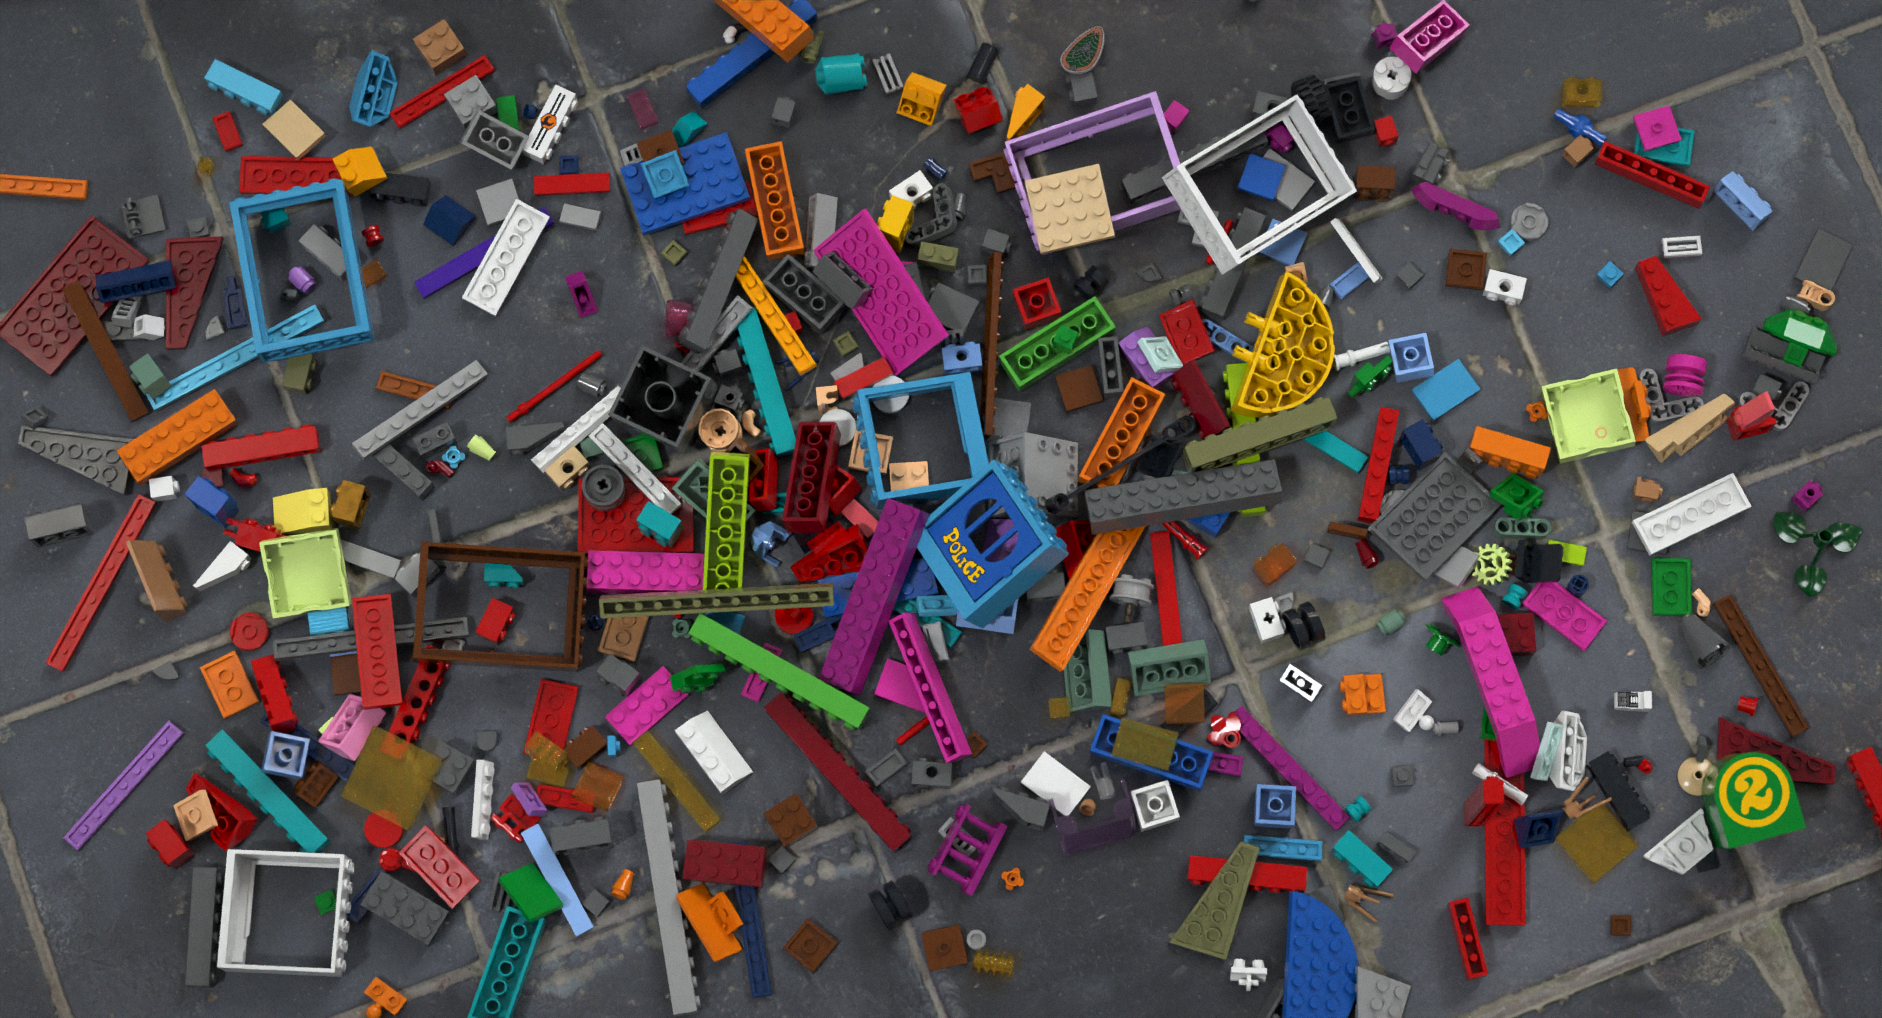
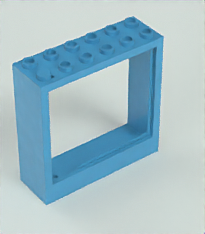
M970 372L857 390L852 406L854 413H857V431H861L859 442L861 450L864 449L863 464L865 468L868 467V475H866L867 484L872 487L870 500L871 504H875L876 510L884 508L887 498L905 505L950 498L989 464ZM952 389L963 449L969 458L971 478L884 492L879 469L881 462L869 402Z

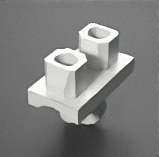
M1235 959L1233 967H1231L1230 981H1239V985H1246V991H1250L1251 986H1258L1259 982H1266L1267 968L1264 967L1263 960H1253L1251 968L1245 967V960Z

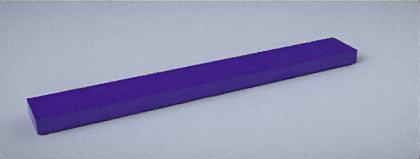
M545 206L538 210L550 217L543 230L555 224ZM496 235L416 280L414 284L423 299L476 270Z

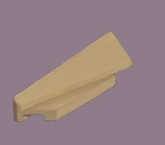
M1722 394L1649 436L1645 441L1660 463L1664 462L1675 450L1676 453L1682 456L1725 423L1727 419L1725 413L1735 405V402L1726 394Z

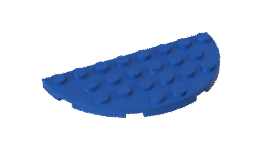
M1291 891L1289 892L1282 1018H1347L1357 994L1355 992V984H1357L1355 966H1358V959L1352 939L1342 921L1329 907L1309 895Z

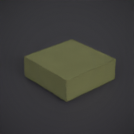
M672 240L660 254L676 267L686 256L687 251Z
M849 331L832 340L842 358L859 348Z

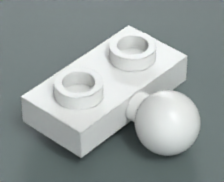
M1415 689L1393 720L1406 732H1410L1418 721L1421 729L1430 730L1433 728L1434 719L1429 715L1423 714L1432 701L1420 690Z

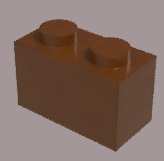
M593 725L590 728L588 726L580 731V736L577 739H571L564 745V754L579 771L608 747V743Z

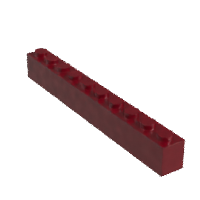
M779 693L764 707V711L889 849L895 853L911 839V829L905 823L901 824L896 819L898 815L893 809L890 808L888 810L883 805L885 801L879 794L875 796L871 792L872 787L865 779L863 781L860 780L857 776L859 772L852 765L849 767L844 762L846 758L840 751L836 753L831 748L833 746L832 742L827 737L822 738L820 736V729L814 723L810 724L806 720L807 715L802 709L799 708L797 710L793 706L795 702L788 694L784 696L782 693Z

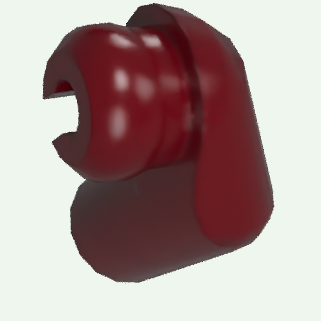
M443 460L430 461L426 465L428 473L442 472L448 478H451L455 473Z

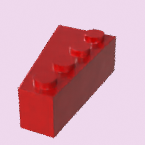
M1657 256L1639 261L1635 270L1662 337L1698 325L1702 318Z

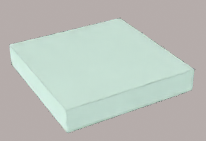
M1166 336L1141 338L1138 341L1140 348L1155 373L1173 372L1183 367Z

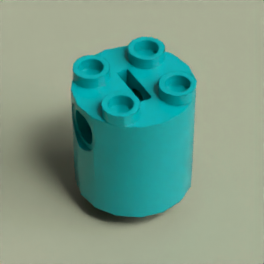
M859 53L847 56L821 57L815 70L817 85L826 95L857 89L863 90V86H867L866 75H862L861 67H865L864 57L859 56Z

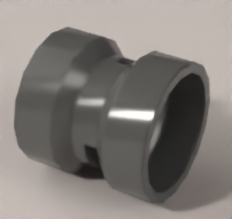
M1187 284L1181 286L1180 289L1169 290V296L1174 308L1193 299Z

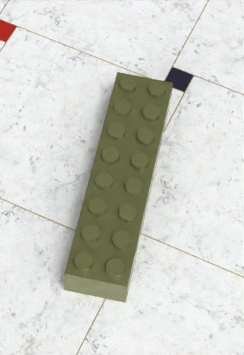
M1319 397L1314 399L1311 404L1306 405L1302 403L1295 406L1293 410H1281L1276 413V416L1270 417L1267 415L1258 419V422H1246L1241 425V428L1235 430L1229 428L1224 430L1223 434L1217 436L1211 434L1206 436L1203 441L1197 442V440L1187 443V446L1184 447L1182 458L1188 473L1216 469L1333 429L1337 416L1330 398L1324 399Z

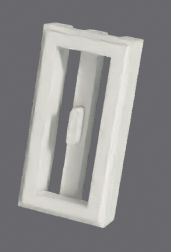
M1700 236L1662 238L1661 240L1664 252L1663 258L1702 255ZM1697 242V244L1667 246V243ZM1697 249L1694 251L1668 252L1671 250Z

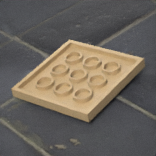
M1099 164L1025 181L1041 255L1115 238Z

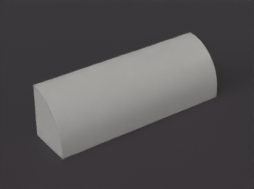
M820 193L809 197L804 267L808 271H813L820 261L813 250L835 233L838 197Z

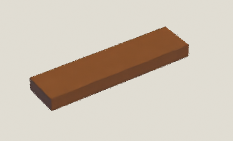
M381 371L376 390L417 400L437 387V385ZM451 402L442 408L449 409Z

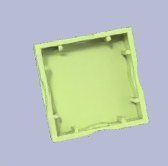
M1617 369L1591 374L1578 380H1566L1542 386L1541 392L1560 464L1635 446L1636 441L1630 417L1625 408L1624 394ZM1598 427H1604L1607 430V435L1604 438L1596 436L1595 431ZM1603 429L1598 430L1597 433L1599 436L1605 435V431Z
M339 528L267 539L259 542L263 566L268 578V594L273 618L297 615L310 610L346 607L352 604Z

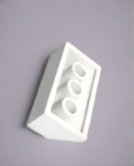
M708 711L689 719L675 730L677 736L721 795H724L753 773Z

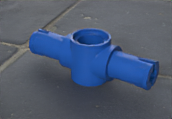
M1558 108L1553 116L1554 119L1567 126L1568 132L1574 138L1581 135L1583 138L1586 137L1601 147L1607 140V136L1595 130L1591 120L1584 115L1572 116Z

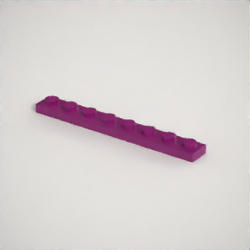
M1241 705L1234 712L1241 721L1239 733L1291 786H1296V791L1336 832L1350 816Z

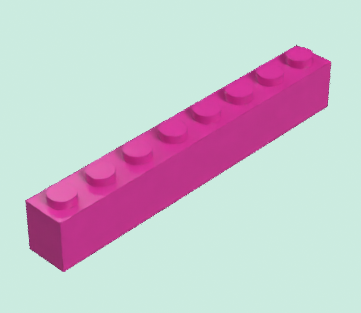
M902 613L889 620L946 763L958 762L972 755L915 613Z

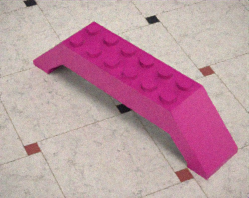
M1478 587L1441 598L1446 615L1457 630L1493 728L1500 763L1506 779L1532 771L1540 748L1536 720L1496 611Z

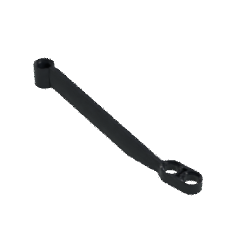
M1189 415L1175 420L1163 429L1162 437L1066 495L1058 493L1048 498L1045 503L1046 509L1052 514L1065 510L1069 506V499L1163 442H1175L1193 431L1195 420ZM1183 420L1189 422V429H1185L1182 426ZM1169 428L1175 431V438H1171L1168 435Z

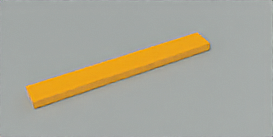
M743 256L735 278L795 369L801 376L817 367L815 361L746 257Z

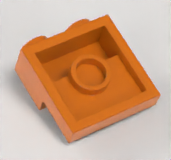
M1381 674L1343 676L1342 681H1339L1340 692H1344L1345 700H1342V710L1346 711V716L1386 712Z

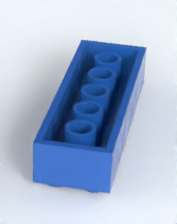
M1105 714L1101 717L1090 748V753L1094 756L1199 792L1202 791L1214 757L1213 751Z

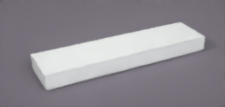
M1338 218L1332 220L1330 223L1371 280L1377 284L1383 280L1382 276L1343 222Z

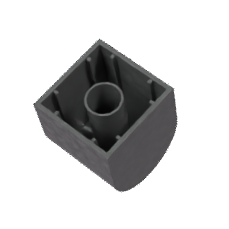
M642 345L608 415L613 420L677 451L686 453L699 436L701 418L706 412L711 411L717 393V384L712 378Z

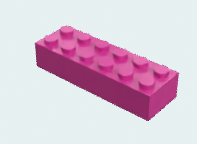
M588 550V593L636 594L703 590L704 554Z

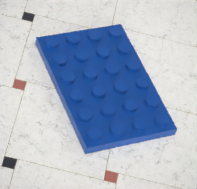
M727 132L680 147L679 150L685 163L682 167L690 186L656 199L652 195L641 166L643 161L620 167L643 236L751 200Z

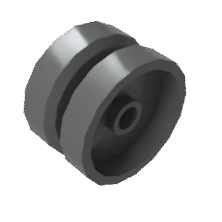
M598 465L588 470L583 477V494L591 507L598 511L607 512L616 509L622 504L626 495V487L623 477L617 469L610 465Z

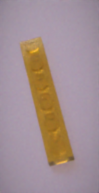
M648 730L632 742L705 833L721 821Z

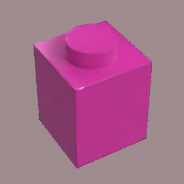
M1175 100L1165 111L1164 117L1169 132L1172 131L1176 134L1189 117L1190 110Z

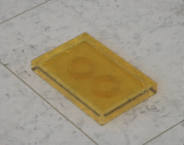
M1122 718L1112 756L1169 771L1179 733Z

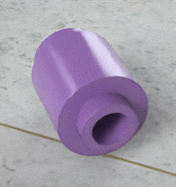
M296 266L290 270L288 280L300 292L308 294L315 288V279L302 266Z

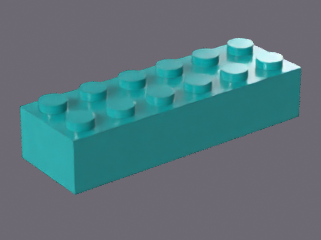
M509 906L506 907L467 1018H513L546 924L544 918L529 923L520 910Z

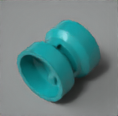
M1511 583L1508 588V594L1504 595L1501 601L1508 607L1518 610L1521 606L1520 601L1525 598L1528 592L1524 588Z
M1360 795L1355 799V803L1348 804L1344 808L1350 818L1356 823L1361 820L1363 814H1368L1372 811L1369 804Z

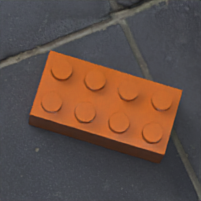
M1476 426L1470 439L1466 457H1470L1469 459L1474 462H1487L1491 467L1499 468L1500 466L1507 468L1508 472L1524 473L1528 478L1536 479V477L1540 478L1545 470L1551 448Z

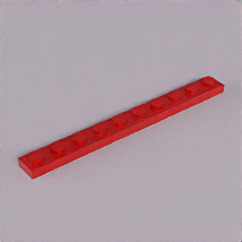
M138 494L45 663L64 673L130 553L126 541L138 539L156 506V502Z

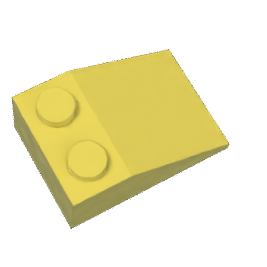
M327 488L309 489L273 497L274 526H276L277 530H281L280 534L288 535L333 529L332 514L330 513L331 493Z

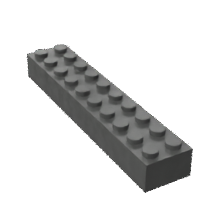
M1275 459L1084 490L1092 535L1282 504V488Z

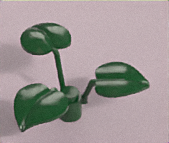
M1776 512L1774 515V529L1782 541L1794 544L1798 541L1799 537L1802 539L1813 537V542L1818 547V551L1811 563V567L1808 565L1800 566L1796 570L1794 577L1797 586L1807 596L1817 595L1824 588L1827 579L1824 569L1820 567L1814 568L1823 548L1832 542V546L1836 551L1842 553L1850 552L1857 545L1863 529L1853 524L1838 522L1831 524L1827 529H1821L1818 533L1813 532L1803 535L1806 530V524L1801 516L1790 512Z

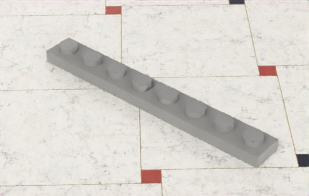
M475 360L353 442V448L363 460L367 459L487 378V372Z

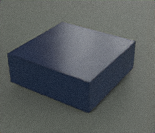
M578 155L559 156L560 175L579 174Z

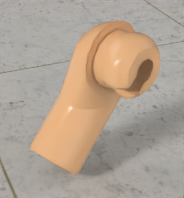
M753 410L745 411L742 415L743 428L754 438H757L762 431L754 425L756 414Z

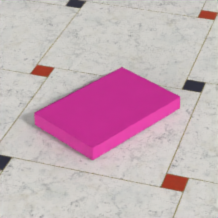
M887 658L874 695L926 714L907 665Z

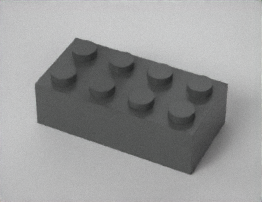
M789 254L784 257L763 281L767 291L791 311H796L797 316L820 335L846 308L844 301L838 295L834 294L829 287Z
M382 871L360 904L427 946H430L449 915V911Z

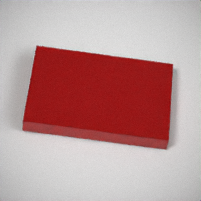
M1192 299L1159 315L1170 344L1183 366L1193 359L1196 361L1215 352L1195 300Z

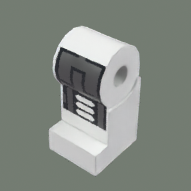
M1652 691L1614 693V709L1649 712L1652 709Z

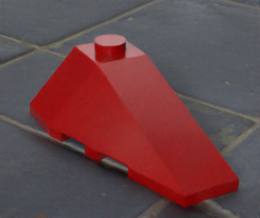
M856 524L845 529L847 532L845 536L817 555L812 551L793 564L791 569L799 582L860 571L869 548V543L859 525Z
M194 773L185 789L189 796L199 790H206L218 826L211 829L212 833L210 835L227 852L228 849H232L250 835L258 818L238 801L199 774Z

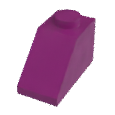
M583 270L566 276L565 279L580 318L598 312Z

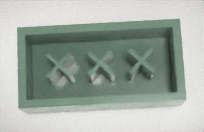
M698 457L673 485L672 489L707 519L709 466ZM748 500L746 521L756 511Z

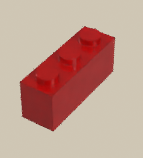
M769 448L755 450L764 466L750 481L749 502L758 512L776 509L778 458Z

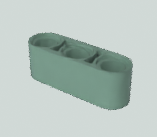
M1504 517L1498 519L1493 526L1494 535L1501 539L1542 540L1551 531V524L1546 519L1522 518L1519 521L1515 518ZM1504 524L1507 527V531L1501 532L1498 529V525ZM1523 525L1527 531L1522 533L1517 529V526ZM1541 525L1545 528L1546 532L1540 533L1536 527Z

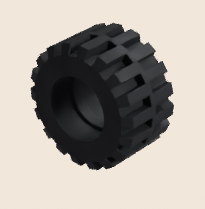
M1312 74L1291 83L1292 97L1298 95L1304 102L1305 108L1314 118L1315 124L1331 117L1329 98L1324 86L1316 75Z

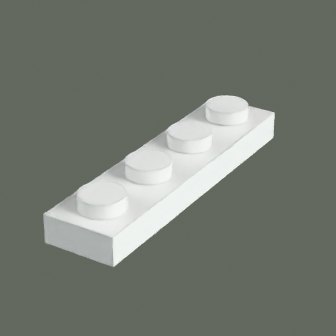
M477 760L471 837L480 840H488L490 814L492 811L491 796L493 793L494 763L486 760Z

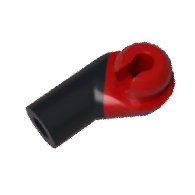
M1643 756L1624 758L1625 767L1636 766L1645 774L1651 773L1652 764Z

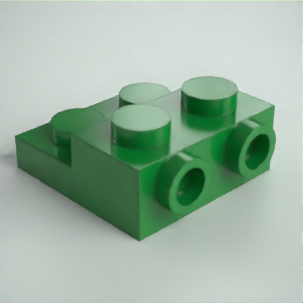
M1512 473L1490 491L1489 497L1504 505V512L1520 521L1523 517L1528 519L1534 508L1540 509L1544 502L1542 499L1544 491Z
M724 664L694 665L670 676L673 691H681L682 694L695 690L696 693L707 691L708 687L714 685L713 679L718 678V674L725 672Z

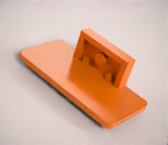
M1635 368L1617 369L1624 394V404L1630 417L1636 443L1644 442L1649 437L1646 421L1649 415H1651L1650 404L1646 403L1645 398L1647 397L1646 386H1643L1642 380H1637Z
M699 884L676 895L677 901L714 962L723 960L741 951L742 948L733 932L740 928L743 922L724 891L719 892L712 898L705 885Z

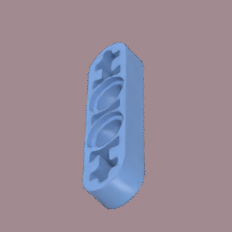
M1202 319L1204 325H1208L1207 329L1212 332L1213 328L1215 329L1210 340L1216 347L1231 356L1233 353L1231 346L1234 343H1239L1242 348L1253 351L1254 347L1212 321ZM1218 333H1222L1225 335L1226 340L1219 343L1216 341L1215 336Z

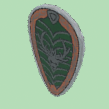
M1097 26L1087 30L1067 47L1060 59L1061 66L1065 71L1072 74H1083L1091 71L1097 65L1105 42L1103 28Z

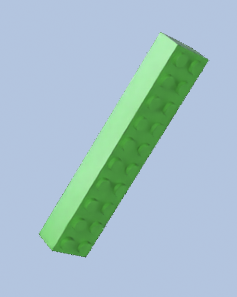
M699 613L689 631L693 642L702 647L704 644L708 645L709 651L718 656L721 653L726 655L725 659L734 665H737V663L742 664L741 668L752 675L754 672L760 674L759 678L768 684L771 681L776 683L775 687L786 694L788 691L792 692L793 698L802 703L805 700L810 702L809 706L818 712H821V710L826 711L827 717L836 722L839 719L844 721L843 725L852 731H855V729L860 730L871 712V709L701 613Z

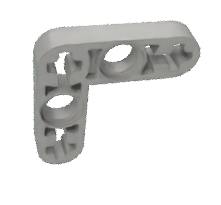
M1644 369L1639 375L1638 379L1642 380L1643 386L1645 385L1646 387L1649 384L1643 378L1646 374L1649 377L1652 376L1650 385H1655V387H1649L1647 394L1650 391H1654L1658 395V399L1655 401L1650 400L1648 396L1645 397L1646 403L1650 404L1651 415H1649V419L1653 423L1681 419L1695 410L1694 407H1691L1685 413V407L1690 406L1692 402L1699 404L1697 409L1704 405L1702 399L1697 396L1664 403L1656 372L1652 369ZM1673 405L1679 406L1681 413L1678 415L1673 414L1671 407ZM1665 407H1667V413L1661 414L1660 418L1653 415L1655 410L1660 413L1666 410Z
M1795 383L1779 408L1774 407L1775 409L1769 416L1775 413L1774 418L1777 420L1782 418L1784 423L1780 426L1776 423L1773 427L1774 430L1783 431L1788 427L1809 394V387L1806 383ZM1802 387L1803 393H1801L1797 399L1793 398L1798 391L1797 389ZM1745 392L1740 396L1738 405H1744V399L1750 398L1752 400L1757 396L1751 392ZM1785 403H1794L1795 410L1788 411L1785 408Z

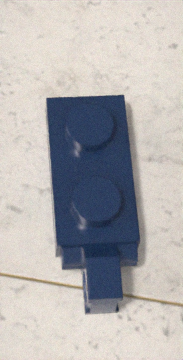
M234 276L226 277L228 288H224L223 297L228 328L232 330L248 327L241 285L237 286Z

